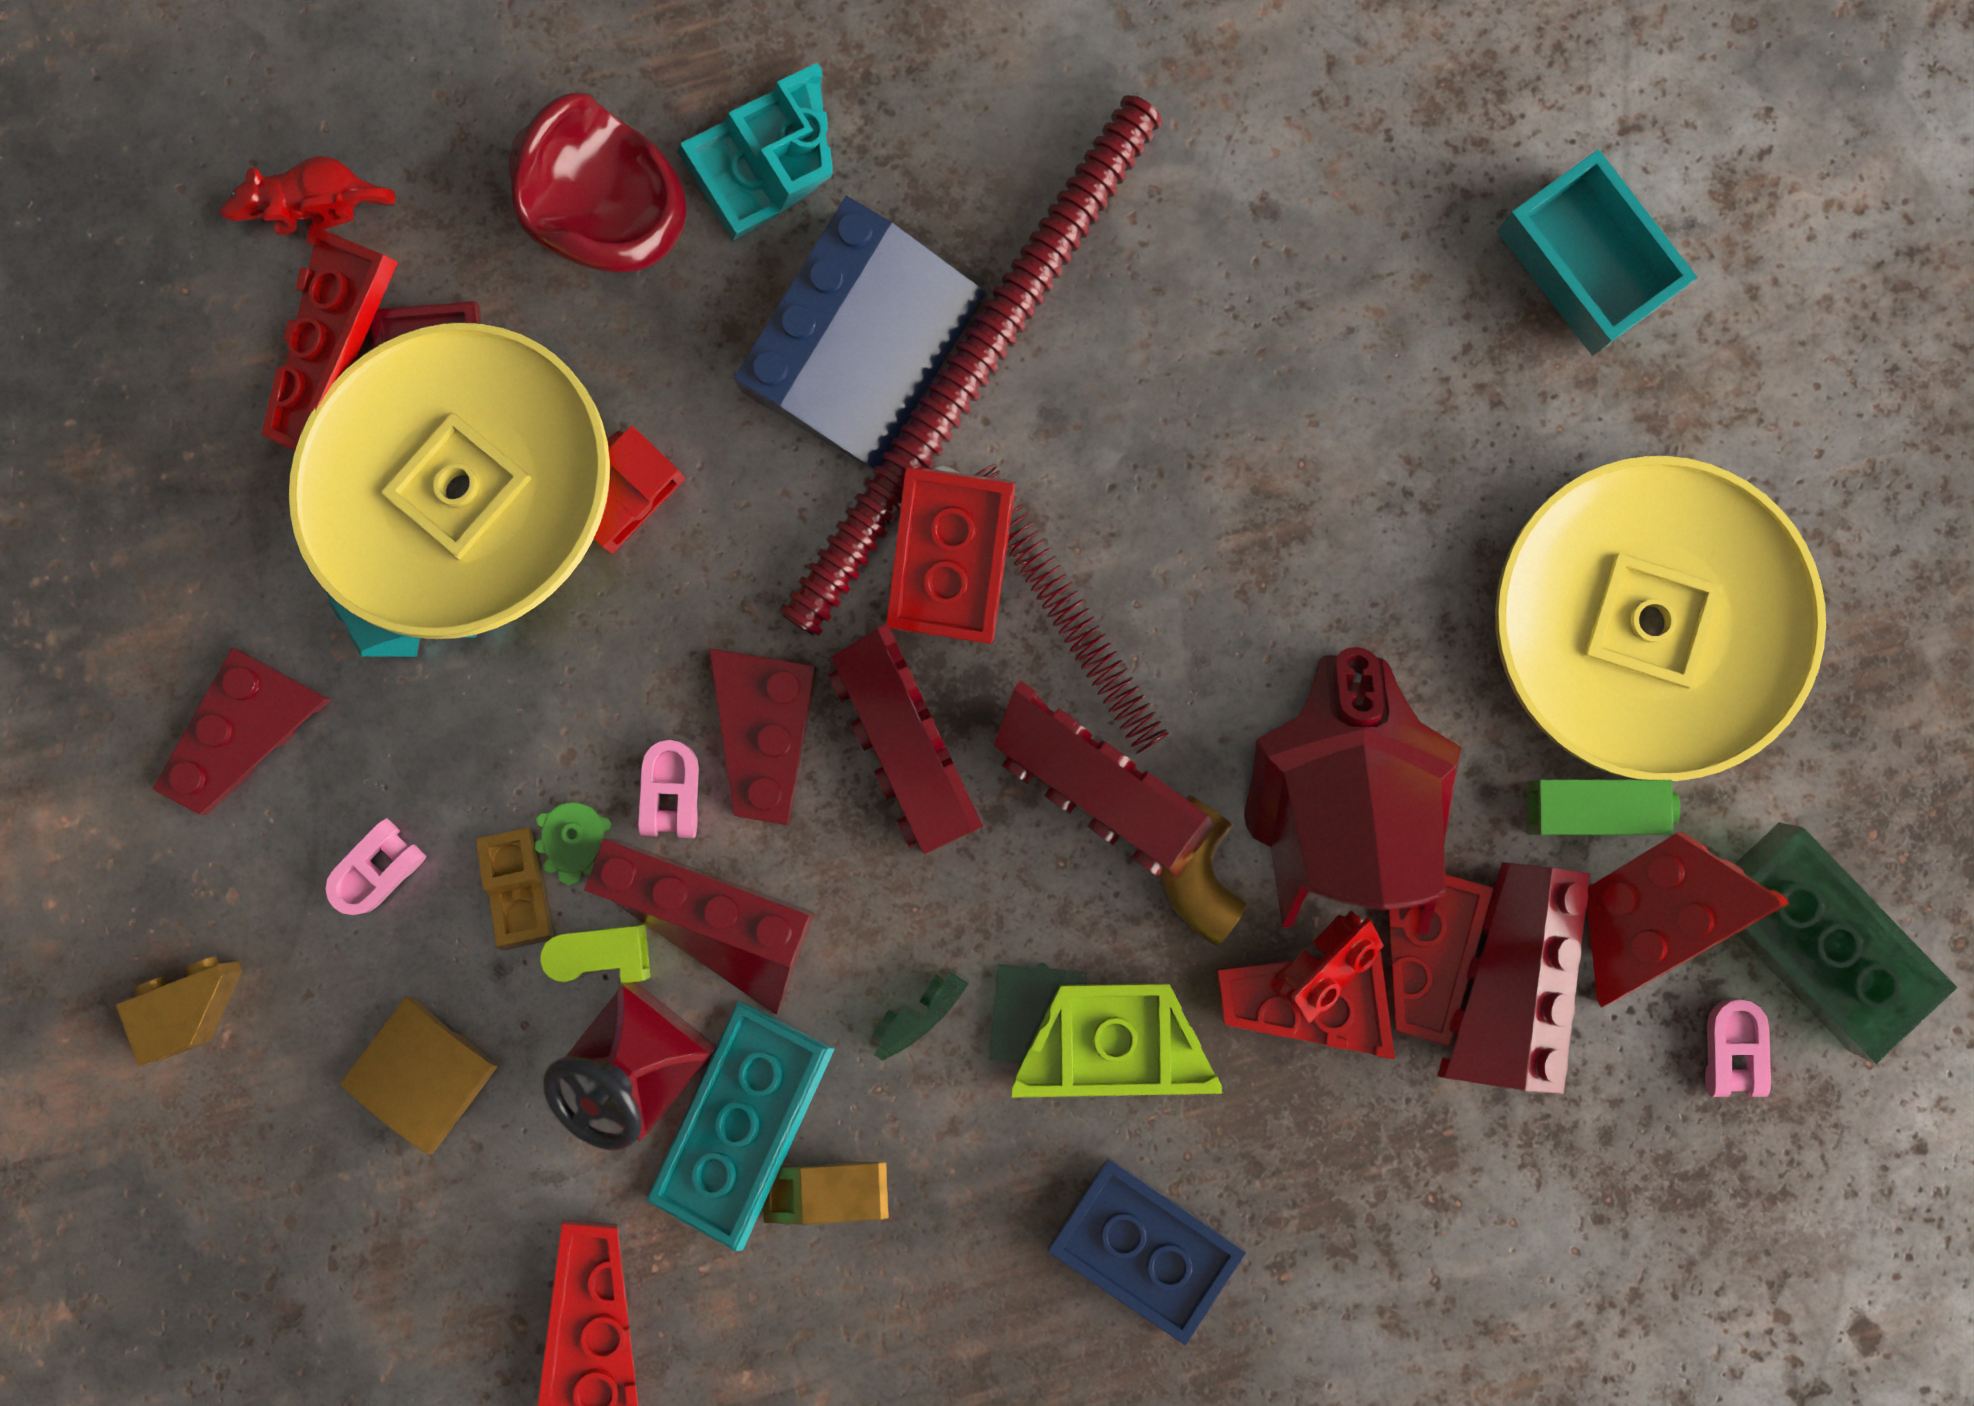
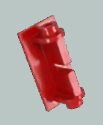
M1351 910L1345 916L1338 914L1312 942L1315 948L1325 956L1318 961L1304 950L1278 976L1281 982L1275 987L1276 992L1288 1003L1291 1004L1294 1001L1308 1023L1320 1012L1326 1011L1334 1005L1341 990L1358 972L1367 970L1374 963L1378 952L1384 946L1372 921L1368 917L1362 920Z

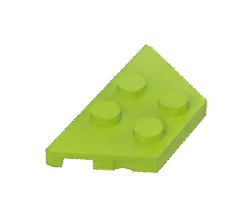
M1068 984L1058 986L1013 1080L1011 1097L1222 1094V1085L1214 1074L1194 1030L1181 1010L1182 1007L1170 984Z

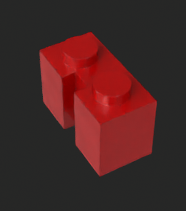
M632 425L624 433L619 430L607 439L610 459L609 488L602 519L593 539L612 555L686 480L684 475Z

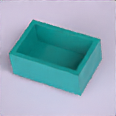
M1599 149L1513 210L1496 230L1592 357L1671 300L1698 278Z

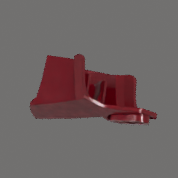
M1350 647L1342 650L1338 655H1324L1318 662L1312 688L1299 716L1257 738L1252 779L1244 811L1245 824L1254 839L1271 847L1282 927L1293 926L1308 892L1332 900L1381 910L1418 906V933L1428 934L1436 903L1439 899L1444 898L1446 893L1444 844L1449 827L1462 747L1419 721L1400 690L1387 661L1382 657L1377 658L1371 651L1365 648ZM1355 672L1362 675L1360 682H1353Z

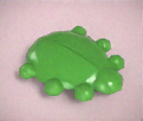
M578 802L560 804L549 813H540L536 821L537 825L543 827L541 831L542 838L535 842L534 848L538 853L546 852L548 859L543 863V870L547 873H553L558 870L559 881L568 886L580 881L582 871L585 875L589 876L594 865L593 861L597 857L602 841L605 838L604 832L610 830L612 824L610 820L600 817L592 807Z

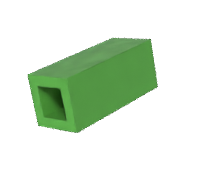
M1672 780L1526 781L1527 835H1673V824L1678 822L1680 816V800L1677 792L1672 791Z

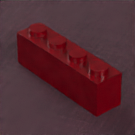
M888 623L876 628L831 656L836 670L828 673V676L841 703L851 698L859 716L858 719L851 722V725L863 750L866 751L873 747L882 767L874 770V774L887 800L896 796L905 816L896 821L908 847L912 849L919 845L923 854H927L982 828L981 820Z
M1020 680L1013 689L993 745L1007 757L1001 766L1026 784L1030 782L1032 777H1035L1048 786L1049 789L1044 794V797L1069 815L1077 807L1093 818L1087 827L1114 846L1119 838L1136 849L1131 859L1156 877H1159L1161 872L1166 870L1178 878L1215 827V823L1210 816L1147 771L1142 773L1137 770L1134 762L1108 742L1101 740L1098 743L1091 738L1093 735L1062 709L1059 708L1056 712L1049 709L1036 694L1037 691Z
M603 839L584 888L586 892L612 901L776 1015L780 1010L815 913L618 839Z
M1502 862L1482 926V930L1488 935L1484 951L1477 958H1472L1467 978L1473 980L1474 984L1466 1010L1456 1011L1451 1032L1458 1034L1451 1059L1442 1057L1437 1077L1523 1091L1564 1094L1572 1019L1575 1012L1574 1002L1578 969L1581 960L1585 910L1588 903L1589 873Z

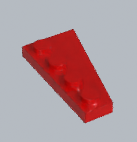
M311 224L306 243L313 246L308 268H300L295 288L302 292L296 320H288L283 339L287 342L289 353L286 365L276 369L261 433L262 436L294 451L313 409L317 410L332 383L355 362L398 264L397 261L384 254Z
M562 1220L538 1406H639L618 1224Z

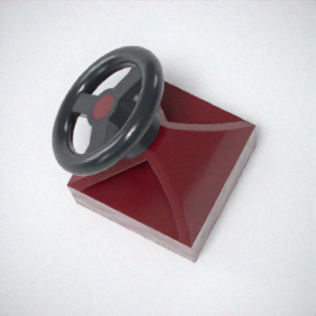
M638 982L622 984L564 1058L554 1061L547 1068L543 1078L544 1095L556 1118L577 1138L600 1149L622 1150L631 1146L636 1140L641 1141L652 1131L713 1054L717 1046ZM561 1079L570 1086L576 1095L575 1102L578 1107L576 1113L570 1108L563 1096L560 1086ZM605 1118L617 1123L623 1130L619 1133H608L592 1127L590 1123L592 1120Z

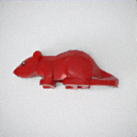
M316 156L302 161L285 173L267 177L262 176L257 168H249L246 171V181L232 191L228 200L220 209L219 214L222 218L230 221H243L263 217L264 221L278 220L274 224L275 233L278 235H288L296 231L297 219H312L313 226L321 229L332 228L353 221V210L359 202L394 206L396 196L391 189L359 179L340 161L331 157Z

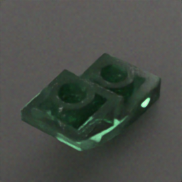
M953 969L950 970L946 979L936 974L919 1001L928 1007L924 1014L906 1003L899 1014L888 1009L872 1035V1038L880 1042L874 1055L881 1060H885L919 1040L948 1013L958 1001L970 980Z

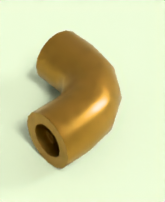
M1188 795L1186 799L1208 814L1215 823V827L1178 878L1163 870L1160 874V879L1171 908L1193 931L1214 946H1218L1235 927L1247 906L1245 900L1226 888L1217 879L1213 869L1215 853L1233 825L1215 810L1193 796Z

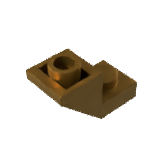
M845 1161L819 1166L782 1165L763 1205L764 1223L808 1225L887 1219L889 1214L886 1162Z

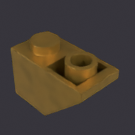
M216 956L198 961L183 968L186 974L185 978L168 984L166 976L147 981L132 988L135 995L134 998L116 1004L138 1067L167 1059L211 1041L241 976L242 968L239 961L219 964Z

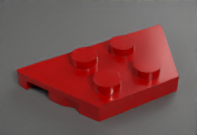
M1684 832L1675 833L1588 886L1587 909L1596 996L1600 1007L1611 1005L1787 905L1788 901L1775 890L1770 891L1744 875V870L1727 859H1720L1708 852L1706 846Z

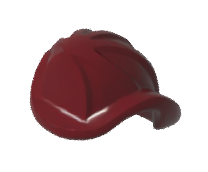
M585 93L562 95L546 104L534 116L530 124L516 134L509 156V172L512 180V205L521 228L540 246L559 257L587 268L605 272L627 273L653 266L662 260L676 245L684 229L687 211L684 190L676 172L654 143L602 107L592 96Z

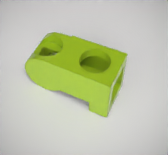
M646 925L570 932L554 936L545 943L541 950L540 963L542 969L549 978L557 982L572 981L584 977L590 971L617 968L620 970L621 983L649 979L651 975Z

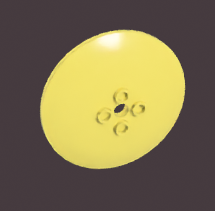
M451 323L424 327L395 337L363 355L332 383L317 410L313 409L300 435L293 457L289 484L290 517L300 552L311 573L339 604L376 627L400 635L426 639L459 638L498 628L529 612L553 594L577 567L591 545L602 519L609 488L610 459L603 422L588 391L571 369L554 353L522 334L485 324ZM460 475L469 476L470 485L467 492L460 498L448 499L446 490L450 481Z
M1644 456L1609 463L1581 475L1560 488L1531 515L1517 535L1502 568L1496 597L1495 625L1500 658L1514 694L1538 728L1555 744L1584 763L1613 775L1635 780L1681 781L1719 773L1742 763L1770 744L1790 724L1810 693L1820 668L1825 643L1826 611L1821 580L1807 544L1787 515L1766 494L1730 471L1709 463L1673 456ZM1646 606L1658 609L1664 617V628L1658 636L1648 635L1639 624L1640 613Z

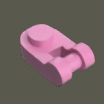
M673 740L659 741L651 746L644 755L641 770L639 806L640 836L657 837L659 831L677 832L678 838H695L699 766L698 759L693 750L684 743ZM660 794L678 795L677 811L660 810Z
M388 818L384 819L333 869L327 878L325 888L327 899L333 908L342 914L360 915L369 913L378 907L406 877L411 875L424 862L427 856L415 844L409 847L398 836L400 830ZM381 850L393 861L383 872L371 862L372 858Z
M1736 998L1722 1000L1714 1006L1707 1022L1708 1065L1705 1070L1707 1093L1710 1097H1729L1731 1092H1745L1748 1097H1767L1771 1089L1770 1035L1767 1016L1761 1007L1751 1001ZM1732 1055H1746L1744 1070H1732Z

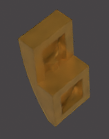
M527 827L476 838L483 891L489 894L496 947L503 951L545 942L554 937L545 882L538 852L534 848L535 840L532 830Z

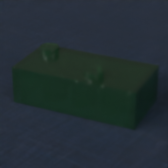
M1778 822L1734 864L1744 870V875L1770 891L1775 890L1788 901L1787 905L1737 932V936L1849 1052L1878 1064L1958 988L1804 827Z

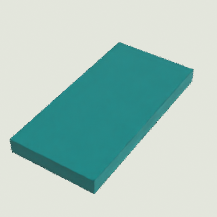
M737 1001L646 1202L733 1251H742L835 1048L745 1002Z

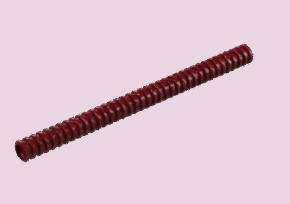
M1123 96L1120 101L1122 109H1115L1111 114L1113 122L1105 123L1102 128L1104 136H1097L1093 141L1095 149L1087 150L1084 154L1086 163H1079L1076 166V177H1069L1066 181L1067 191H1060L1056 198L1058 204H1051L1048 208L1049 218H1042L1038 224L1040 231L1032 232L1029 237L1030 246L1024 245L1020 250L1022 258L1014 259L1011 263L1012 273L1007 272L1003 275L1002 282L1004 285L1002 287L996 286L993 290L994 300H986L983 308L986 312L976 315L974 318L975 328L969 327L966 330L965 336L967 340L965 342L959 341L956 345L957 355H950L948 357L947 363L949 367L939 370V382H932L929 385L928 390L931 392L929 397H921L919 404L922 407L919 411L913 410L911 412L910 418L912 422L910 425L903 424L901 427L902 437H895L891 442L894 447L892 452L885 451L882 455V459L885 461L884 464L874 467L873 473L875 477L873 480L866 479L863 484L866 490L863 494H856L854 499L857 504L854 508L848 507L845 514L848 517L845 522H837L836 528L839 530L835 536L830 534L827 537L826 541L829 543L827 549H819L817 555L820 559L816 564L813 562L809 564L808 569L811 572L807 578L801 576L798 582L802 586L798 592L794 590L790 592L789 597L792 599L788 606L782 604L780 607V611L783 613L782 616L812 636L814 634L817 636L821 635L823 630L819 626L823 620L826 622L831 620L830 610L832 607L839 608L841 601L838 598L842 593H849L851 589L848 583L851 579L856 581L859 578L858 568L860 565L867 566L869 559L866 556L869 552L875 553L878 549L876 544L878 538L885 539L888 534L885 530L886 526L896 523L897 518L894 514L897 510H901L906 467L917 466L932 469L934 462L931 459L934 455L940 456L942 454L943 448L941 444L943 441L950 442L952 439L951 429H958L962 423L959 419L961 414L968 415L971 407L968 405L969 402L979 399L980 393L977 390L979 387H987L989 384L988 374H995L997 372L998 365L996 362L998 360H1005L1008 354L1005 350L1006 347H1013L1017 339L1014 335L1016 332L1023 333L1026 328L1024 320L1033 318L1035 315L1034 305L1041 306L1044 301L1042 293L1050 292L1053 288L1052 278H1060L1062 275L1061 265H1068L1072 258L1070 252L1078 251L1080 248L1079 238H1086L1090 232L1088 225L1096 224L1099 219L1097 211H1104L1108 206L1106 198L1114 197L1117 192L1115 184H1122L1126 179L1124 171L1132 170L1135 160L1133 157H1140L1145 149L1143 143H1150L1154 136L1152 130H1158L1163 122L1161 116L1149 102L1138 96Z

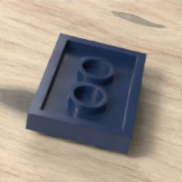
M1110 1157L1106 1158L1047 1247L1050 1254L1185 1346L1246 1254L1245 1250Z

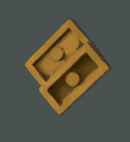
M405 997L340 1085L389 1128L424 1153L433 1155L498 1066L464 1034L452 1032L417 999Z

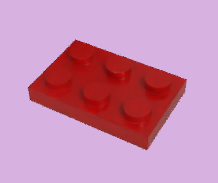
M917 466L906 467L886 622L890 628L987 644L993 643L1015 494V481Z

